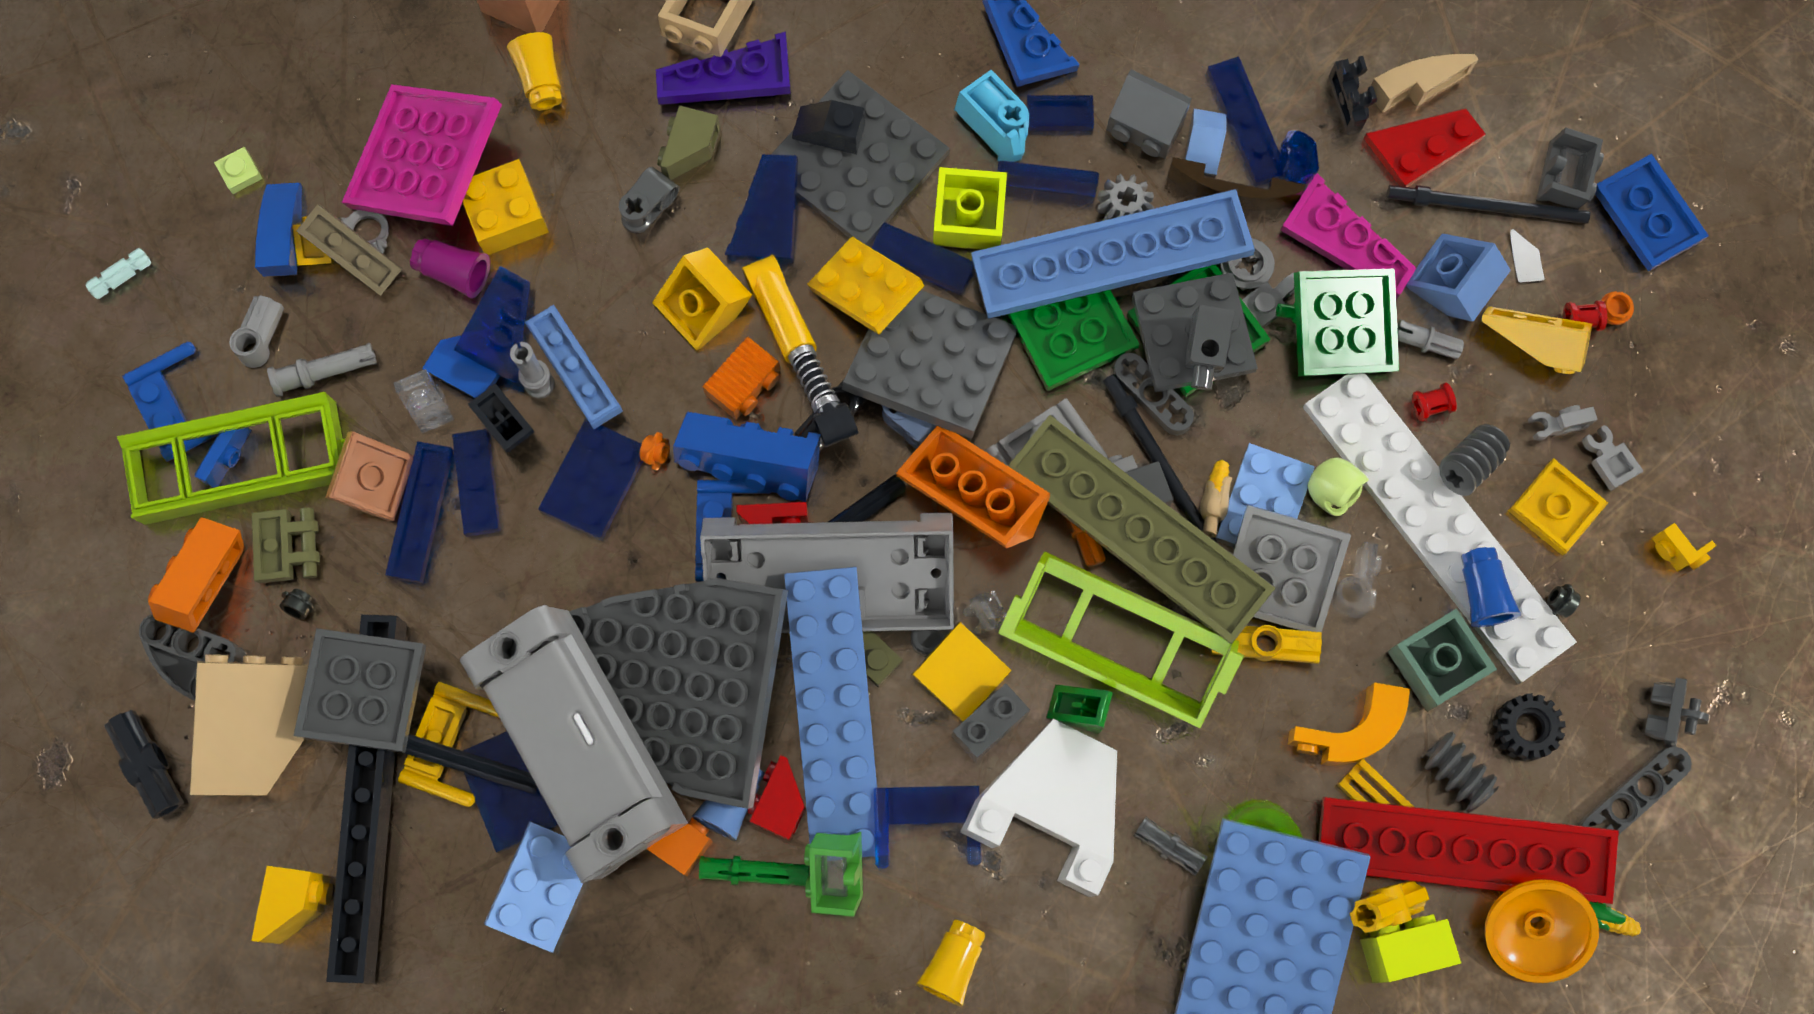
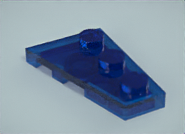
M762 154L748 191L749 196L742 214L739 215L736 230L731 243L728 244L726 249V256L765 258L774 254L775 258L793 259L798 157L796 155Z

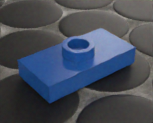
M246 427L219 433L195 472V477L212 488L218 487L229 468L234 467L241 456V448L252 430Z

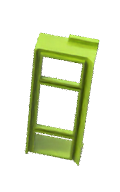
M326 392L117 436L122 448L132 510L131 518L144 525L330 485L345 439L342 438L336 401ZM321 412L330 463L289 471L281 420ZM269 423L277 474L192 492L184 445L185 440ZM172 444L180 495L148 502L140 450Z
M1045 551L1037 563L1023 596L1015 595L998 632L1000 635L1198 728H1201L1218 692L1226 694L1244 658V655L1238 652L1239 641L1235 640L1232 644H1229L1225 639L1203 624ZM1045 572L1083 589L1062 637L1024 619ZM1093 594L1174 632L1152 679L1072 642ZM1184 637L1223 654L1201 701L1162 684Z

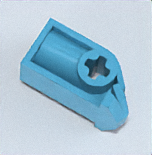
M990 70L959 92L954 110L998 155L997 161L1002 165L1022 159L1025 152V141L1028 136L1029 112L1026 105Z

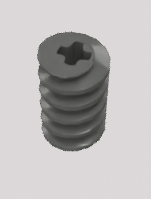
M1483 424L1476 427L1441 460L1439 470L1444 484L1458 495L1467 496L1473 493L1505 461L1506 452L1510 449L1511 444L1508 437L1501 429L1493 425Z
M1452 731L1443 735L1420 758L1424 756L1429 757L1424 767L1426 770L1436 766L1439 768L1435 776L1437 781L1446 777L1450 779L1445 788L1447 792L1455 788L1460 790L1455 799L1457 802L1465 799L1470 800L1465 810L1467 813H1470L1486 802L1498 790L1499 786L1493 788L1497 780L1494 774L1483 777L1487 769L1484 763L1472 767L1476 759L1474 753L1462 756L1466 748L1463 742L1451 745L1456 736Z

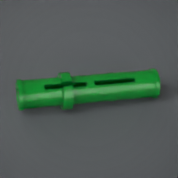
M735 855L733 859L701 856L699 863V880L731 881V885H739V882L806 887L807 877L809 876V866L805 864L741 860V856Z

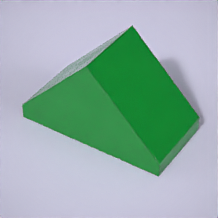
M1055 684L1046 718L1049 720L1055 719L1065 725L1099 734L1104 728L1113 693L1106 690Z

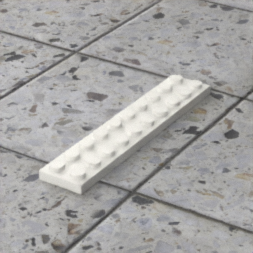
M1365 373L1345 375L1304 404L1303 409L1341 458L1355 465L1367 476L1369 481L1364 483L1363 486L1470 623V605L1462 571L1464 566L1461 555L1477 548H1496L1498 559L1502 561L1507 582L1521 612V616L1503 624L1489 627H1474V629L1517 684L1524 682L1577 643L1462 495L1454 493L1444 484L1440 476L1439 466Z

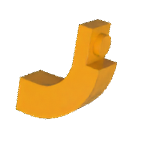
M1374 682L1366 689L1363 715L1353 730L1343 733H1332L1295 726L1289 731L1287 745L1297 746V752L1303 754L1318 755L1319 750L1322 751L1321 765L1326 766L1348 765L1365 759L1387 745L1400 729L1407 712L1410 689Z

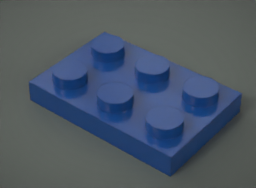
M1652 154L1597 183L1595 195L1648 272L1699 244L1709 236Z

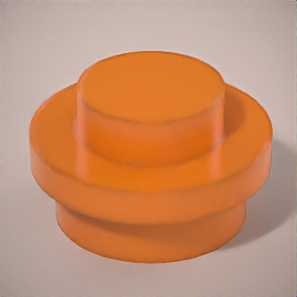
M1614 291L1607 293L1601 299L1607 308V323L1622 325L1632 317L1634 305L1632 299L1626 293Z

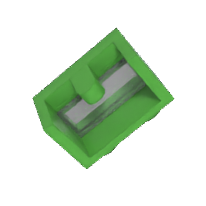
M858 832L851 835L816 833L812 843H807L804 853V863L806 866H810V876L807 877L805 894L806 898H811V913L854 917L863 897L862 833Z

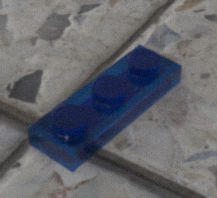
M487 429L452 434L463 533L466 537L500 532L501 527L489 432Z

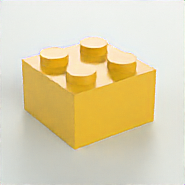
M520 159L472 177L463 199V204L477 241L484 253L491 255L549 233Z

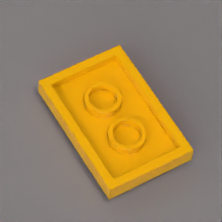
M851 237L807 283L814 294L878 335L925 286L920 277L854 237Z

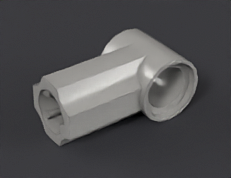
M262 295L254 296L241 327L234 331L230 337V348L242 364L248 368L261 367L269 359L270 351L268 345L284 311L282 304ZM256 343L251 351L244 352L246 346Z

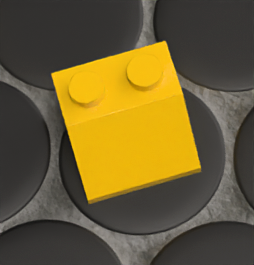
M709 248L683 255L652 303L695 350H699L738 317L752 297V294Z
M267 866L251 941L282 944L324 913L325 905H329L333 894V884L330 883L331 876L309 871Z

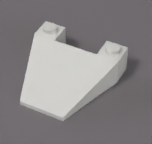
M1052 719L977 797L960 833L990 848L1000 846L1012 818L1015 817L1071 845V851L1057 881L1088 897L1098 896L1114 858L1117 750Z

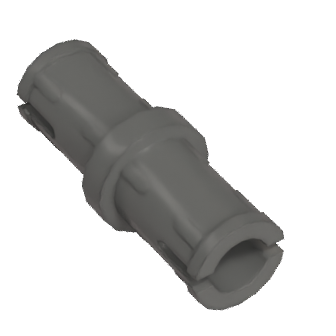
M1147 816L1134 834L1136 838L1160 852L1161 858L1164 860L1169 858L1194 876H1196L1208 857L1180 839L1181 835L1176 832L1173 835Z

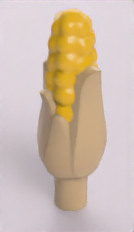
M1219 460L1214 464L1210 479L1206 481L1204 495L1200 504L1201 516L1205 520L1203 533L1210 538L1216 537L1218 523L1224 520L1229 508V492L1232 477L1228 475L1229 464L1224 460Z

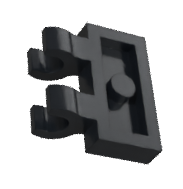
M1359 56L1358 60L1349 64L1348 59L1336 61L1329 74L1347 135L1361 132L1369 118L1368 107L1378 100L1373 86L1368 87L1366 92L1359 94L1358 77L1368 70L1363 56Z

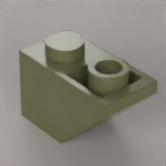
M679 106L676 117L671 116L668 123L667 136H669L667 146H662L658 154L657 165L661 167L663 175L672 180L712 159L721 130L718 115Z

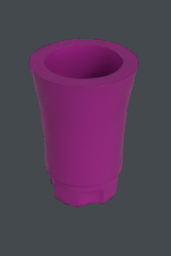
M424 238L423 240H418L414 245L410 266L412 269L421 272L424 276L442 282L469 298H475L482 291L490 271V257L486 253L469 251L437 240L431 241Z

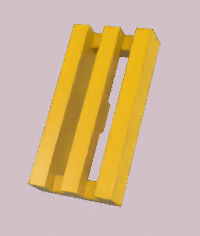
M1364 759L1360 760L1337 784L1352 800L1367 801L1349 784L1354 780L1377 803L1390 804L1359 774L1362 771L1397 805L1414 807Z

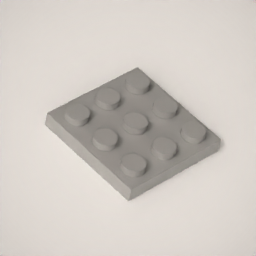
M1247 504L1232 555L1275 587V590L1253 617L1300 631L1322 632L1351 534Z

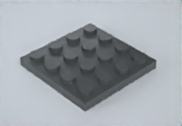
M847 70L819 102L834 100L865 108V127L857 155L792 139V131L762 164V169L849 238L854 237L868 246L948 156L950 148Z
M920 290L879 335L868 329L843 381L842 390L972 439L1015 340L1017 330L1013 324L994 317L988 319L984 313Z

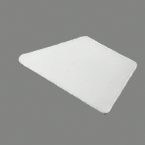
M1512 229L1510 231L1511 245L1518 282L1543 281L1545 278L1539 250Z

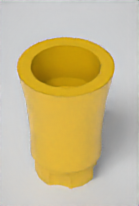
M534 32L511 40L507 45V50L516 66L531 109H537L538 111L548 110L561 104V86L554 60L552 36L544 32Z
M954 919L949 932H945L935 955L916 985L940 999L962 1007L970 978L982 951L980 946L985 938V933L963 921Z

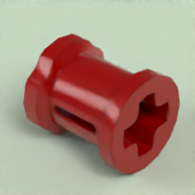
M1602 300L1585 305L1567 302L1563 310V319L1592 323V328L1596 331H1603L1607 324V308Z
M1448 383L1441 384L1435 390L1425 393L1416 391L1412 394L1413 408L1421 422L1426 421L1429 416L1445 411L1449 414L1456 412L1455 394Z

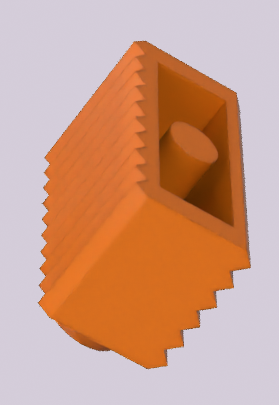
M746 337L712 377L704 383V393L721 407L723 411L737 420L741 414L747 416L753 411L758 403L756 397L764 388L769 391L776 385L781 377L779 374L781 370L780 363L751 338Z

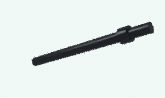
M1389 185L1387 190L1388 199L1411 201L1416 206L1427 207L1429 204L1583 224H1588L1590 220V211L1433 191L1428 186L1416 185L1415 188Z
M1115 374L1108 376L1103 382L1116 402L1114 407L1120 417L1126 418L1153 463L1159 461L1170 492L1187 520L1203 532L1204 520L1139 415L1137 411L1139 406L1133 396L1127 395ZM1215 537L1211 538L1216 543H1218Z

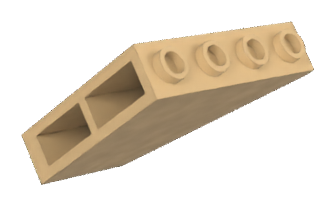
M206 654L205 661H197L190 795H267L304 741L303 738L294 736L309 665L303 664V657L283 656L281 657V663H266V656L245 655L243 656V662H228V655Z

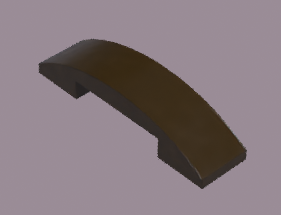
M1175 157L1172 158L1167 175L1183 190L1198 198L1236 189L1242 210L1249 211L1274 210L1297 204L1306 185L1272 177L1268 188L1264 189L1205 177L1206 164Z

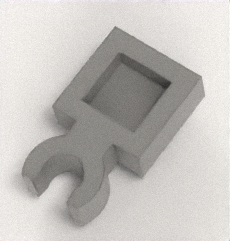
M1604 425L1597 430L1602 438V443L1596 442L1590 434L1582 439L1584 447L1590 452L1597 454L1598 458L1593 460L1591 464L1610 491L1643 472V469L1624 442L1616 447L1612 443L1613 434L1607 426Z

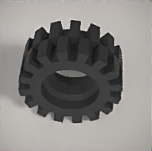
M1533 693L1523 696L1520 695L1503 704V708L1499 709L1495 715L1498 719L1493 721V727L1497 728L1498 731L1494 733L1495 740L1500 738L1502 742L1499 747L1502 750L1508 749L1510 751L1508 753L1509 756L1512 758L1518 756L1520 757L1519 760L1522 761L1529 759L1532 761L1537 760L1557 750L1560 746L1558 742L1563 740L1565 736L1561 729L1565 728L1566 725L1565 721L1560 722L1559 716L1563 714L1560 709L1557 711L1553 709L1555 703L1552 700L1546 702L1544 701L1545 696H1533ZM1522 714H1531L1540 721L1542 732L1537 740L1528 741L1519 735L1516 724Z

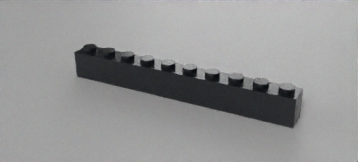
M361 614L359 634L405 641L407 623L394 615ZM352 745L348 747L326 982L375 984L395 762L394 751Z

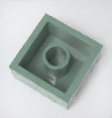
M1457 608L1387 651L1427 712L1497 670Z

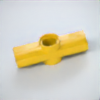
M1262 625L1260 627L1246 626L1235 639L1239 641L1238 652L1246 658H1256L1263 662L1279 660L1312 664L1320 663L1322 632L1278 629L1271 625ZM1263 635L1270 636L1274 639L1276 648L1269 652L1262 651L1257 645V638ZM1211 649V654L1223 655Z
M1415 881L1390 885L1368 892V897L1355 901V907L1350 912V917L1353 925L1361 928L1364 933L1378 931V929L1390 925L1396 926L1411 921L1412 915L1424 911L1429 895L1426 887L1418 885Z

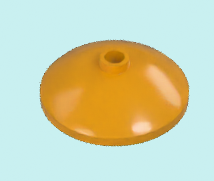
M1532 880L1510 888L1494 902L1486 917L1484 935L1491 957L1506 973L1527 982L1549 983L1571 976L1589 961L1597 947L1599 924L1591 904L1575 888L1553 880ZM1535 917H1542L1541 921L1537 923L1531 922Z

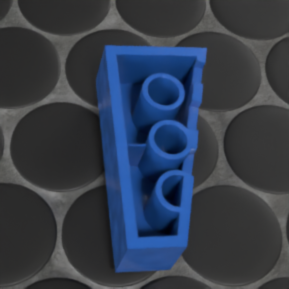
M687 412L673 445L674 463L689 471L700 470L710 473L715 478L723 481L735 480L744 482L747 487L753 490L762 491L766 489L777 493L786 500L806 502L818 470L821 434L809 432L807 438L793 436V429L779 427L777 433L764 431L758 423L746 421V423L741 424L739 427L733 426V423L728 418Z

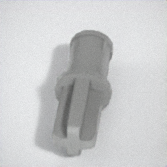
M1402 319L1397 324L1398 341L1419 347L1421 352L1426 353L1429 350L1458 359L1463 351V340L1436 332L1435 327L1430 326L1427 329L1405 322Z

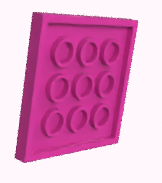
M391 84L342 203L350 209L453 226L502 104L493 97Z

